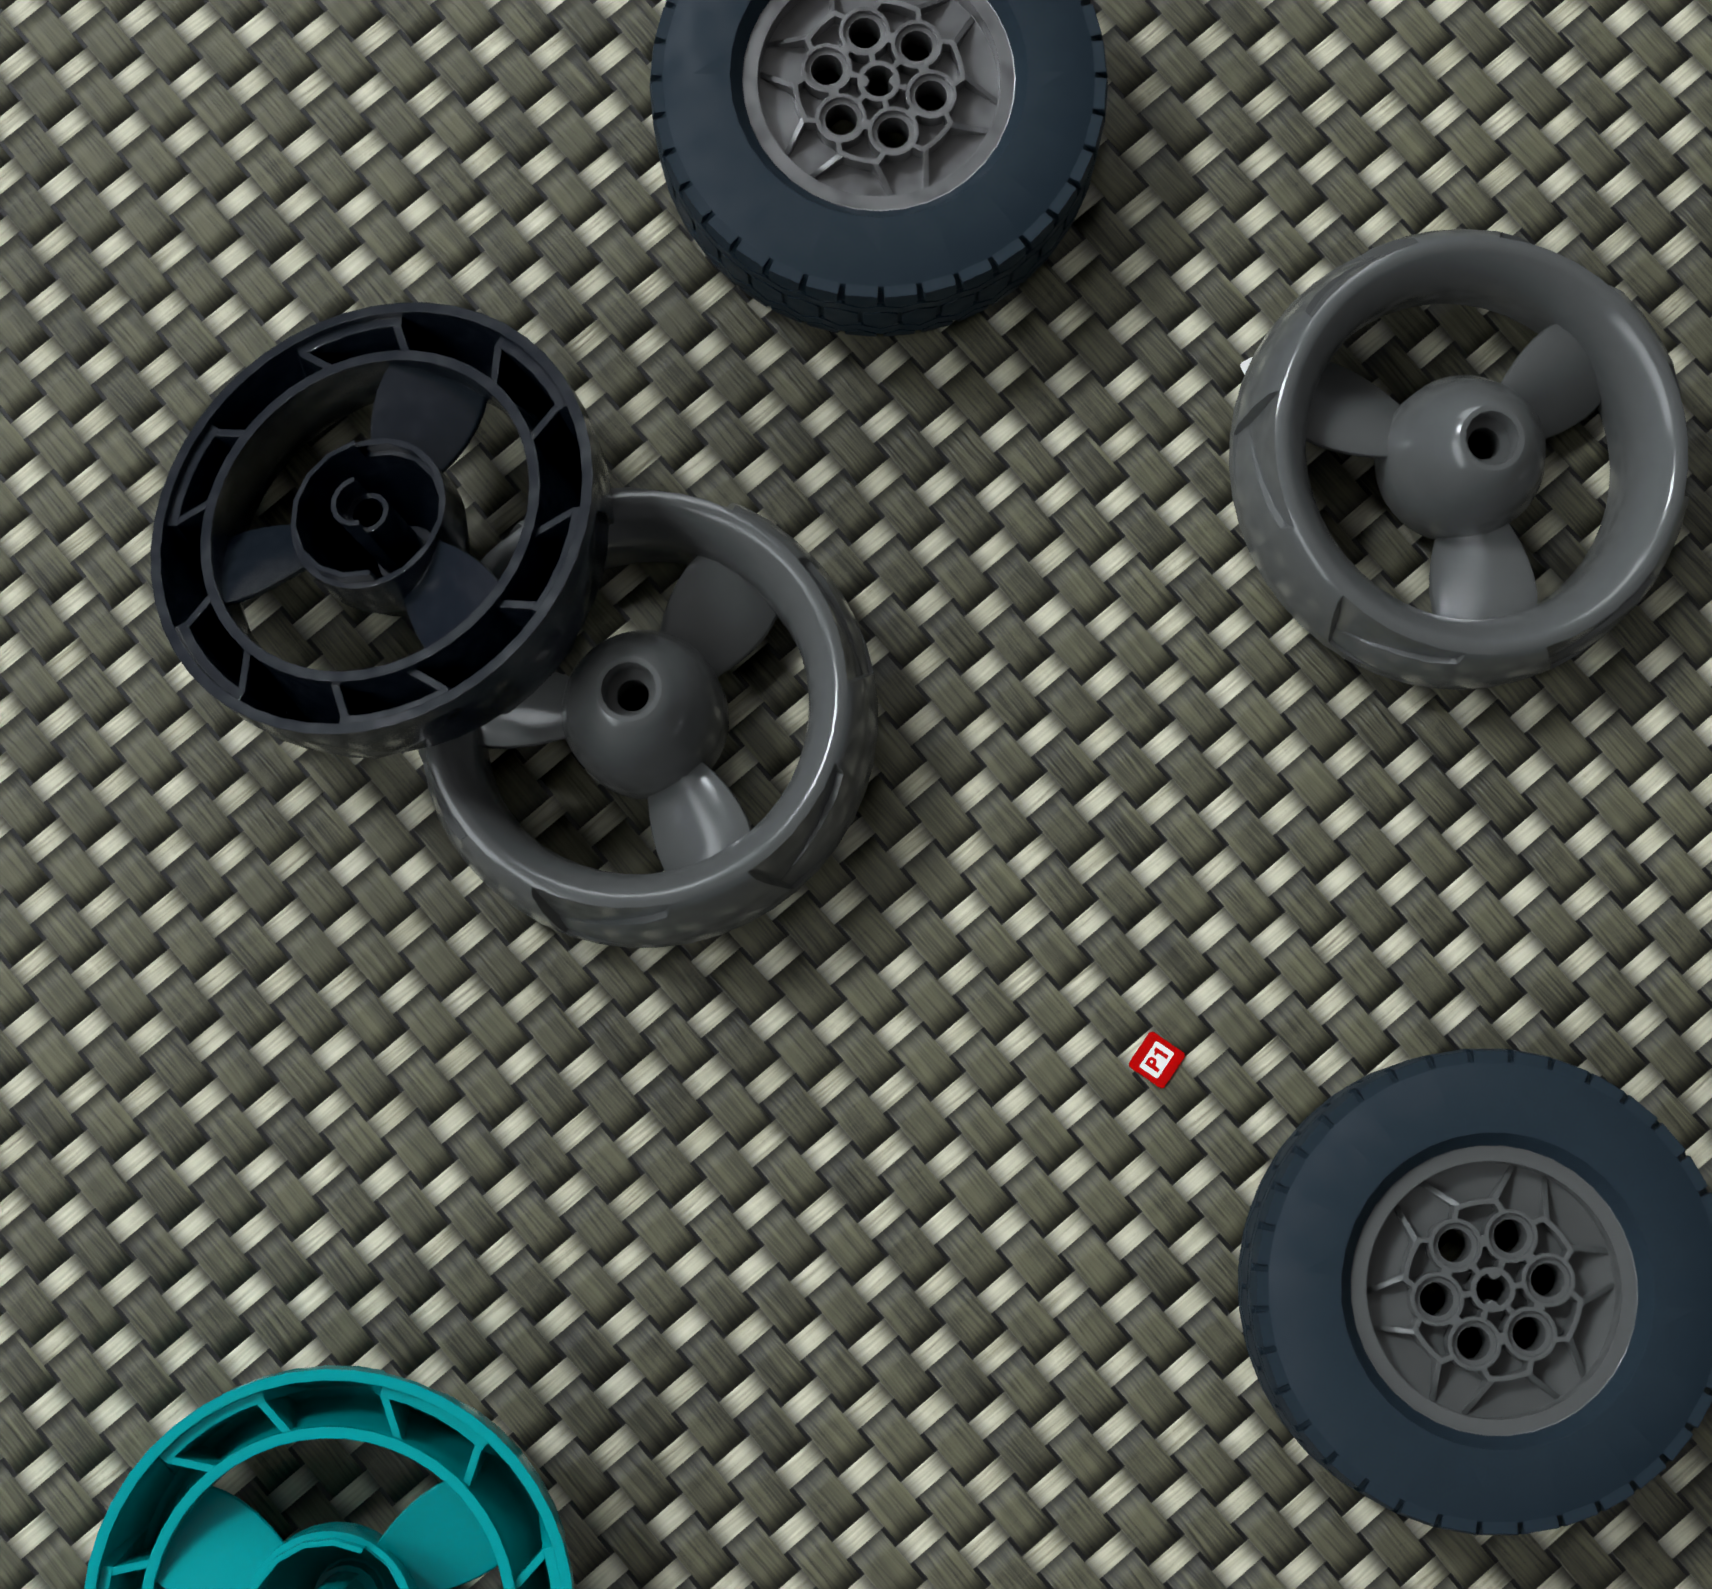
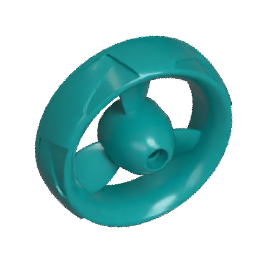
M325 1365L283 1371L263 1376L235 1387L197 1408L167 1431L145 1453L128 1474L112 1500L97 1533L88 1563L84 1589H451L475 1580L497 1566L499 1567L503 1589H574V1579L565 1541V1531L556 1505L540 1475L525 1454L500 1427L477 1409L446 1393L431 1389L418 1382L388 1374L380 1369L361 1366ZM313 1439H348L388 1448L413 1459L443 1480V1482L420 1495L403 1510L384 1534L356 1523L328 1522L306 1528L294 1534L285 1542L256 1510L240 1498L213 1486L233 1467L256 1454L277 1446Z

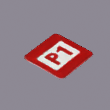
M1149 1032L1128 1065L1159 1088H1164L1184 1059L1185 1053L1155 1032Z

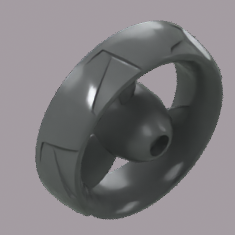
M1451 229L1409 235L1372 248L1335 268L1304 291L1287 307L1269 329L1254 353L1244 375L1234 407L1229 441V472L1232 498L1239 527L1247 548L1264 581L1293 618L1323 645L1349 662L1368 671L1406 684L1433 689L1453 690L1491 688L1527 679L1551 670L1577 656L1597 640L1604 637L1624 619L1654 585L1667 563L1678 538L1689 501V496L1685 494L1688 473V435L1685 413L1680 397V388L1673 361L1649 321L1623 291L1606 284L1601 278L1578 263L1551 250L1533 245L1520 237L1499 231ZM1456 304L1482 308L1507 316L1538 334L1518 355L1501 384L1474 375L1444 377L1425 385L1400 405L1364 377L1337 363L1330 362L1344 342L1365 325L1402 309L1422 305ZM1597 409L1607 439L1610 462L1609 490L1601 526L1592 546L1573 574L1555 592L1538 603V593L1532 567L1519 538L1509 523L1527 509L1540 488L1545 470V440L1579 424ZM1306 441L1333 452L1374 458L1377 484L1391 512L1412 531L1435 540L1429 572V595L1432 613L1417 609L1385 592L1362 574L1345 556L1331 536L1314 499L1307 469Z
M633 487L611 488L614 523L609 525L608 551L604 570L643 562H668L688 565L670 595L660 631L636 630L610 637L596 645L583 656L575 666L570 677L554 672L531 696L510 713L501 714L484 726L461 737L432 747L418 749L424 765L429 792L434 802L437 816L450 842L480 879L515 909L556 931L597 944L626 948H660L683 945L719 936L744 926L773 910L797 892L822 867L838 847L859 809L874 765L878 739L879 707L876 680L866 642L841 590L823 566L805 548L770 520L734 502L724 507L705 499L680 493ZM525 519L517 523L511 530L510 535L496 545L480 561L498 580L507 568L517 547ZM778 617L789 631L802 656L809 694L808 725L801 756L789 784L768 814L752 829L749 819L738 799L725 782L712 770V767L723 751L729 730L728 703L718 677L746 658L763 641ZM566 738L573 754L587 772L602 786L629 798L648 799L652 837L657 855L665 872L622 874L602 871L568 860L543 846L521 827L510 812L495 780L488 748L514 749L531 747Z

